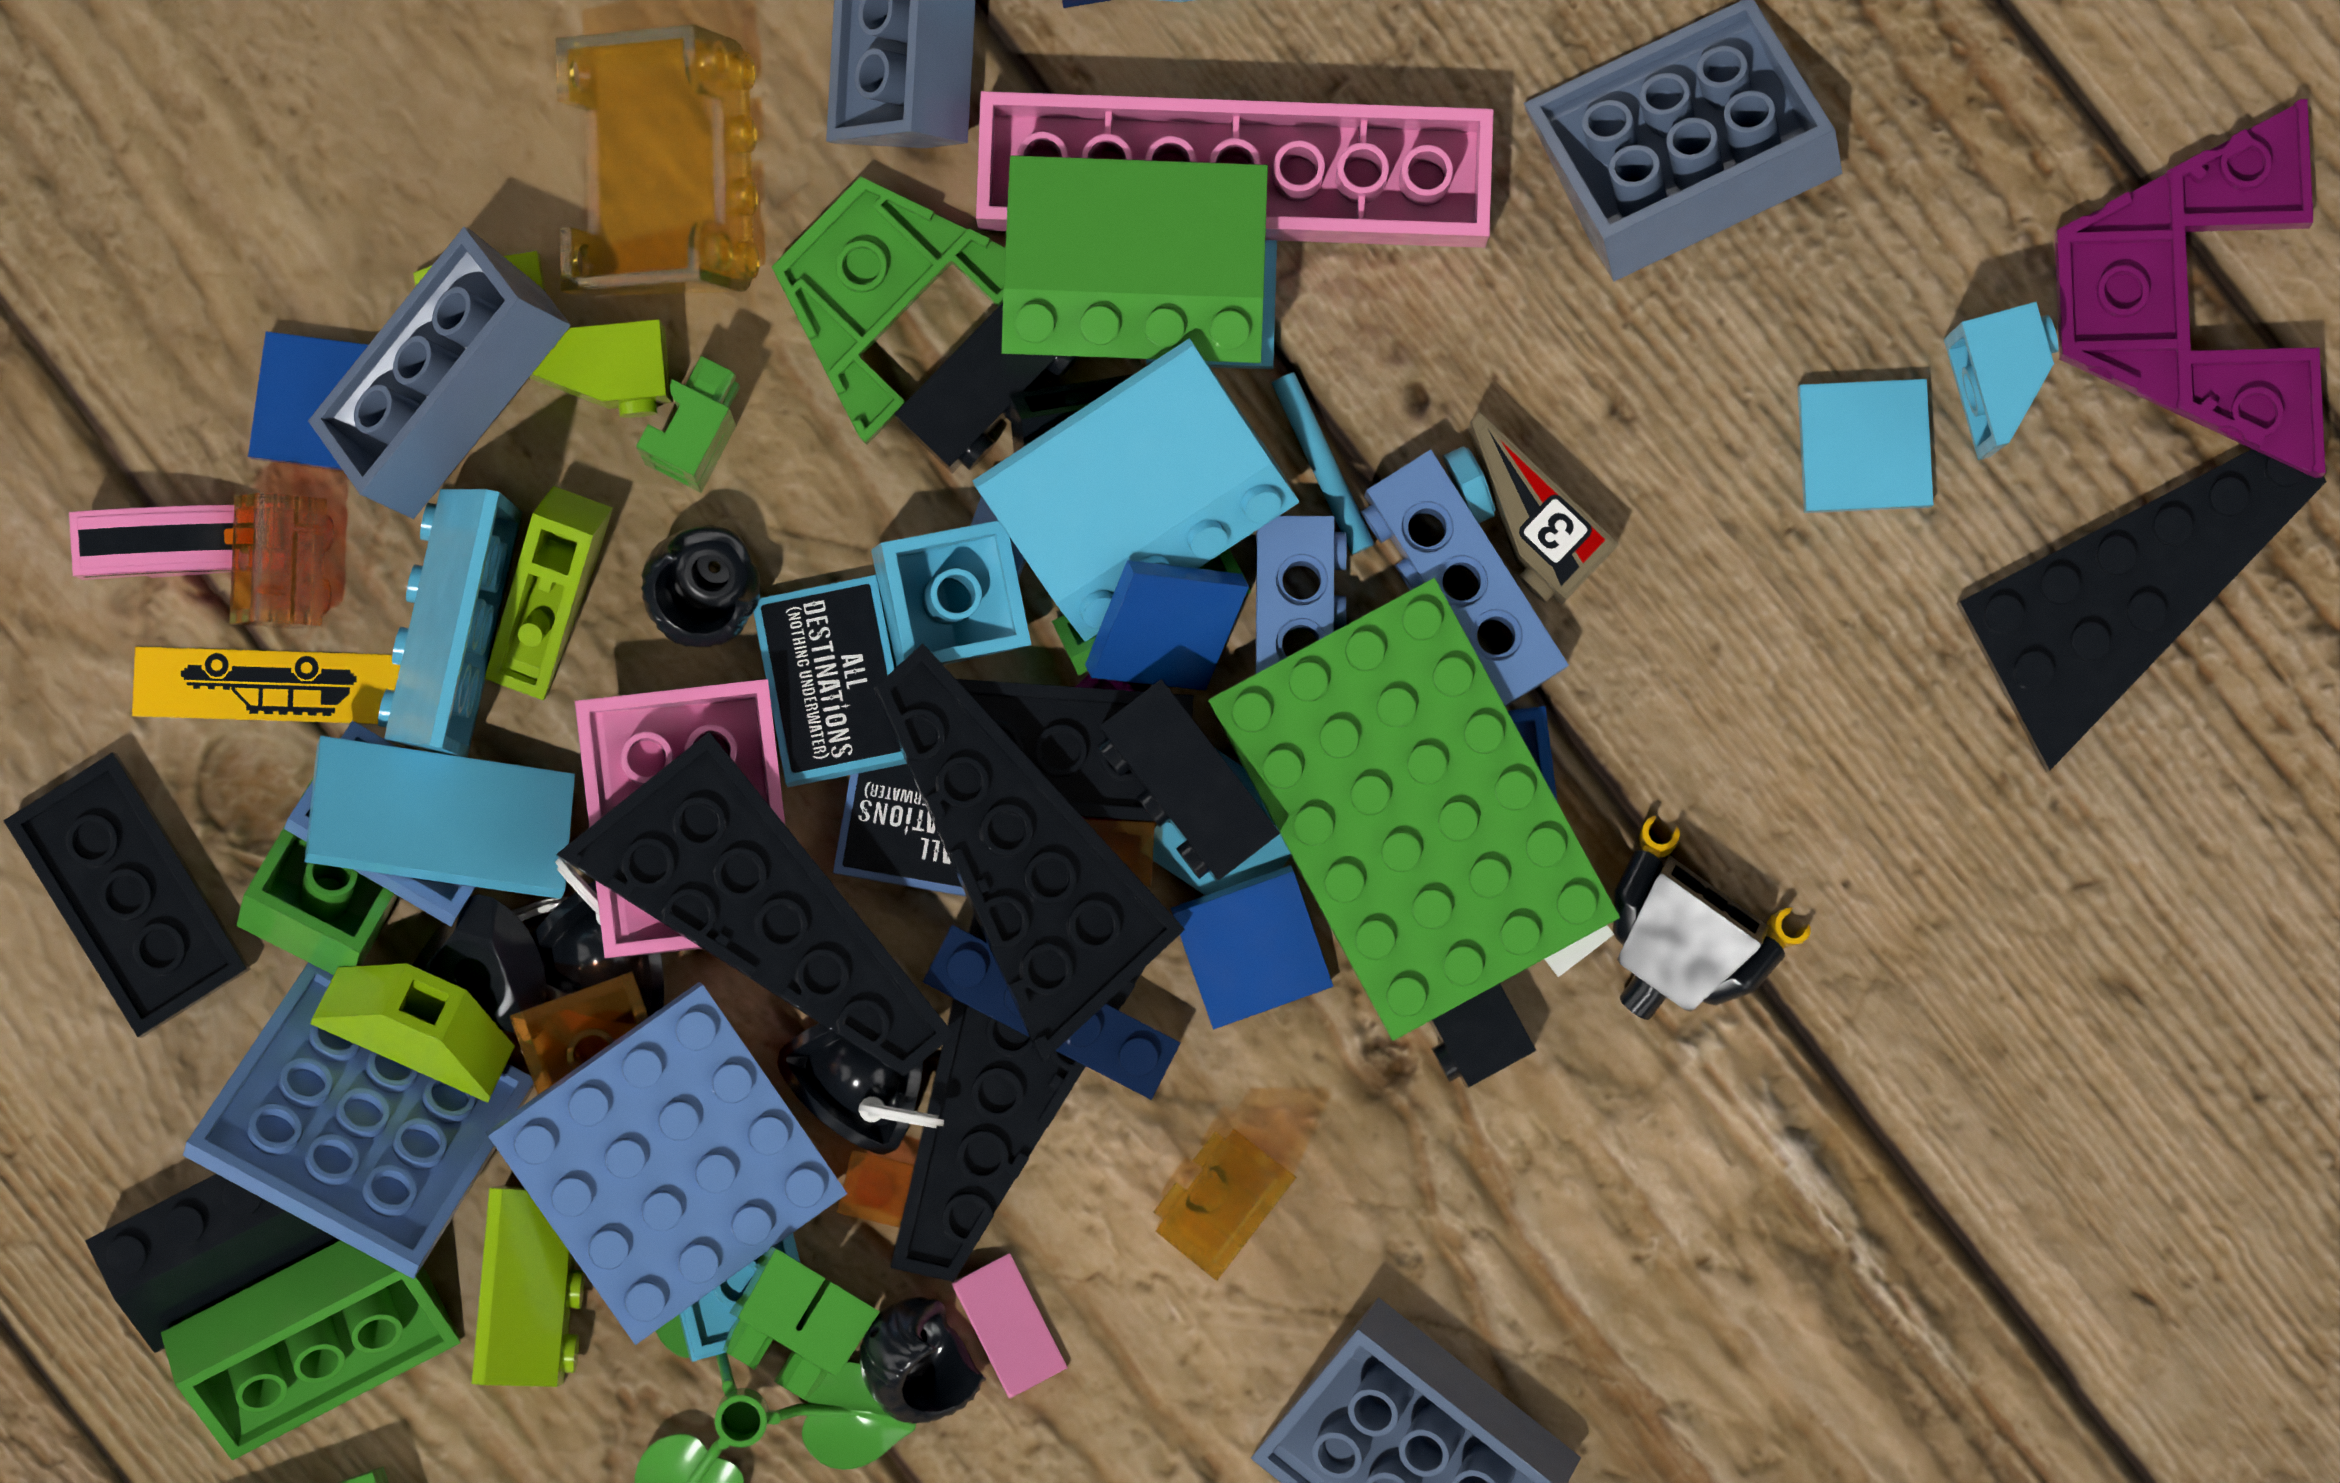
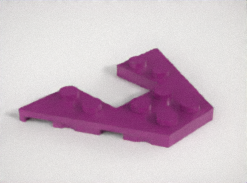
M2308 99L2296 101L2293 106L2248 130L2244 129L2238 132L2228 141L2215 148L2205 150L2167 170L2164 175L2131 193L2128 191L2111 200L2103 208L2057 229L2054 241L2059 360L2309 476L2322 478L2326 470L2320 347L2191 351L2186 232L2310 229L2313 224Z

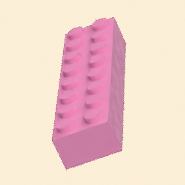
M981 91L976 204L978 230L1006 231L1010 155L1266 164L1268 165L1265 240L1485 248L1490 236L1493 109Z

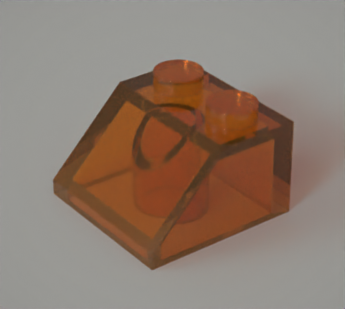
M633 972L510 1015L538 1095L648 1018Z

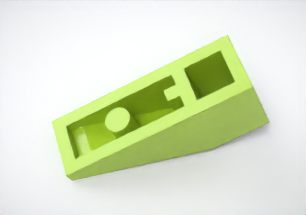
M657 319L568 328L555 347L530 375L529 379L607 409L619 408V417L635 418L656 415L657 404L672 403L665 327Z
M556 486L550 489L532 513L484 679L537 699L545 700L597 563L613 507Z

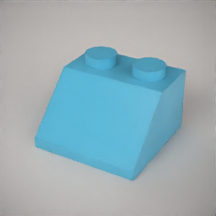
M2037 302L1963 321L1944 338L1978 460L1991 457L2010 443L2054 365L2052 353L2059 351L2056 330L2049 315L2040 316Z
M999 521L882 542L871 549L895 668L922 643L942 665L1031 645L1010 537Z

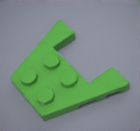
M860 176L772 266V269L859 438L868 445L895 417V413L906 401L861 359V356L950 265H954L989 300L999 307L1003 302L1005 247L991 241L990 238L978 232L957 225L934 214V211Z

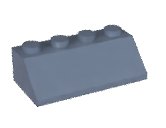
M834 0L826 142L907 148H932L968 143L975 0Z
M463 227L310 417L308 422L360 495L414 519L469 450L477 443L508 402L516 395L547 354L555 347L571 324L539 285L477 234Z

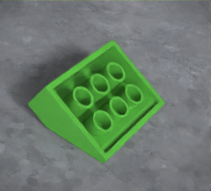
M1010 155L1001 354L1158 359L1190 338L1205 361L1261 363L1268 165Z

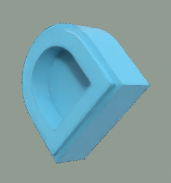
M1462 446L1444 454L1443 460L1451 481L1477 522L1481 523L1494 517L1496 509L1484 473L1470 449Z

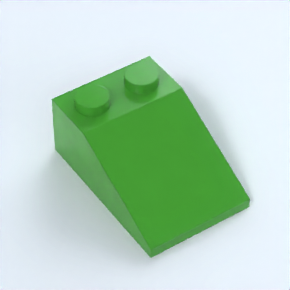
M283 827L244 893L236 926L332 975L335 974L338 967L361 966L379 936L399 896L353 869L306 863L305 852L307 842L288 832Z

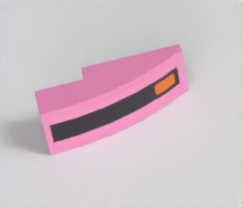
M197 505L69 512L72 572L74 577L81 580L136 576L158 578L278 569L273 505Z

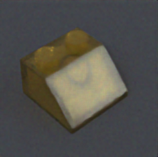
M1234 1128L1226 1138L1217 1131L1211 1135L1192 1160L1201 1168L1200 1172L1186 1189L1178 1182H1175L1153 1211L1154 1214L1162 1219L1155 1232L1216 1281H1218L1297 1178Z

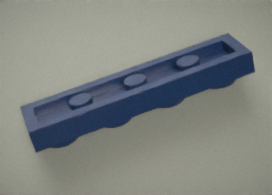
M951 925L922 982L1029 1037L988 943ZM1105 1004L1056 1051L1152 1100L1181 1042Z

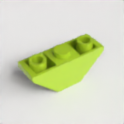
M407 963L338 967L310 1023L487 1103L515 1047L466 989Z

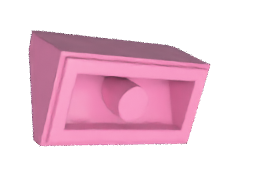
M1011 1253L951 1283L1009 1399L1068 1368Z

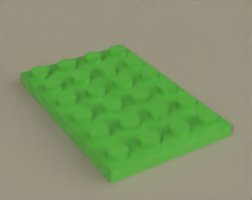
M1435 578L1208 700L1212 711L1275 827L1280 832L1282 840L1392 1041L1620 918Z

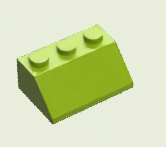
M502 1185L489 1188L471 1384L558 1387L564 1384L565 1373H575L579 1335L569 1334L571 1308L581 1309L585 1273L582 1270H574L575 1259L523 1186Z

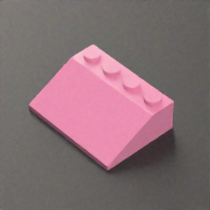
M768 679L575 701L589 827L708 732L711 733L785 825ZM596 881L605 959L702 949Z

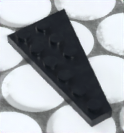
M710 732L705 734L556 854L565 862L902 1076L907 1075L955 1035Z

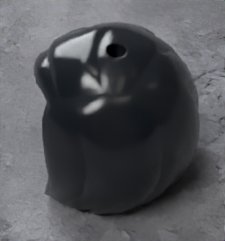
M702 525L684 529L659 542L649 554L641 574L643 579L641 587L642 599L650 619L656 623L657 629L663 632L668 639L685 647H711L713 645H722L732 640L744 629L749 617L758 606L760 599V573L752 563L744 541L735 532L714 525ZM712 561L718 562L720 564V568L715 567L712 564Z
M925 1297L907 1298L884 1308L864 1335L860 1345V1369L866 1388L885 1413L904 1423H929L945 1416L953 1415L956 1411L964 1409L967 1402L974 1400L976 1393L981 1388V1383L986 1380V1377L976 1368L958 1333L947 1324L945 1306L937 1299H927Z

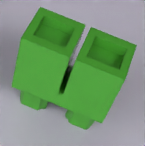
M701 356L686 385L673 379L671 380L670 392L678 410L666 432L649 424L645 428L636 445L645 465L702 493L736 428L730 406L740 389V385L735 382L736 374Z
M771 1246L767 1252L760 1256L755 1265L756 1271L743 1295L736 1301L729 1312L737 1317L730 1329L723 1351L755 1370L773 1340L792 1350L774 1382L806 1401L820 1386L827 1373L835 1377L839 1375L880 1311Z

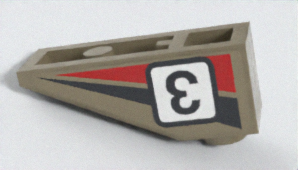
M1479 412L1470 422L1468 431L1515 561L1524 569L1518 577L1543 602L1546 603L1553 596L1562 605L1617 548L1619 543Z

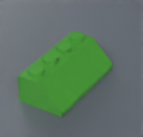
M341 1240L161 1332L176 1387L231 1460L268 1443L461 1343L459 1335L424 1265L416 1277L412 1279Z

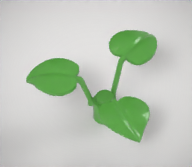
M677 1315L656 1330V1333L667 1349L679 1357L689 1358L680 1318ZM723 1353L716 1355L723 1384L722 1389L725 1393L715 1415V1428L719 1438L711 1445L709 1450L699 1438L691 1434L677 1433L659 1438L643 1453L637 1465L634 1483H744V1477L739 1467L727 1459L718 1457L721 1452L730 1445L739 1448L751 1446L761 1439L767 1424L776 1425L780 1421L796 1416H807L802 1427V1439L805 1447L814 1458L830 1468L841 1470L863 1467L881 1457L898 1441L915 1430L916 1423L911 1424L897 1421L885 1413L866 1388L861 1374L860 1363L847 1361L837 1377L827 1373L820 1386L807 1399L808 1404L799 1403L777 1410H769L765 1399L758 1392L748 1388H737L728 1354Z

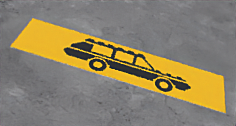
M135 647L132 716L351 723L353 720L361 724H378L379 710L386 689L395 690L400 665L392 664V655Z

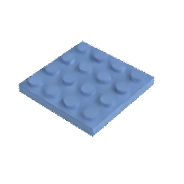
M307 963L187 1140L183 1156L414 1279L496 1149L485 1132L523 1106L532 1091L536 1078L507 1063L487 1103L311 1025L312 1017L334 975Z
M700 982L485 1132L635 1345L763 1255L771 1246L777 1245L848 1194L709 992Z

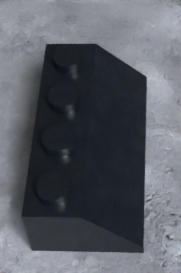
M214 1174L85 1240L114 1300L154 1353L165 1349L161 1332L340 1241L336 1237L218 1174Z

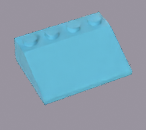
M1190 338L972 480L978 492L1055 604L1084 641H1088L1097 635L1127 560L1198 569L1299 503L1297 496L1275 459Z
M440 489L437 504L428 502L426 505L420 529V539L428 541L423 566L414 564L412 567L406 591V601L414 603L409 628H399L392 653V664L400 665L395 690H385L379 710L378 726L386 728L384 737L386 741L440 754L468 758L485 683L484 678L491 656L523 513L498 491L488 489Z

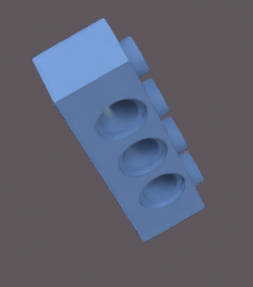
M1431 449L1366 490L1364 498L1369 506L1363 509L1361 513L1379 542L1383 543L1390 538L1403 557V560L1395 566L1409 590H1412L1433 578L1436 579L1505 707L1569 666ZM1419 514L1435 516L1440 520L1444 529L1442 541L1431 547L1418 545L1409 535V521ZM1455 567H1463L1470 570L1478 582L1477 594L1465 601L1451 598L1443 588V576L1448 570ZM1487 621H1499L1505 624L1512 634L1511 648L1499 655H1493L1484 651L1477 640L1479 626Z
M1278 516L1256 530L1255 674L1287 657L1282 648V641L1289 632L1304 629L1311 632L1317 640H1320L1346 626V596L1334 595V570H1346L1347 537L1346 532H1334V516ZM1296 566H1306L1312 569L1318 576L1320 583L1317 593L1308 599H1296L1290 596L1283 586V576L1289 569Z

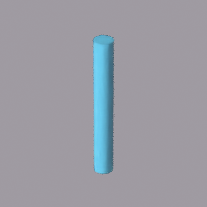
M1293 372L1272 382V386L1340 531L1346 532L1347 546L1351 554L1355 555L1372 547L1375 543L1295 373Z

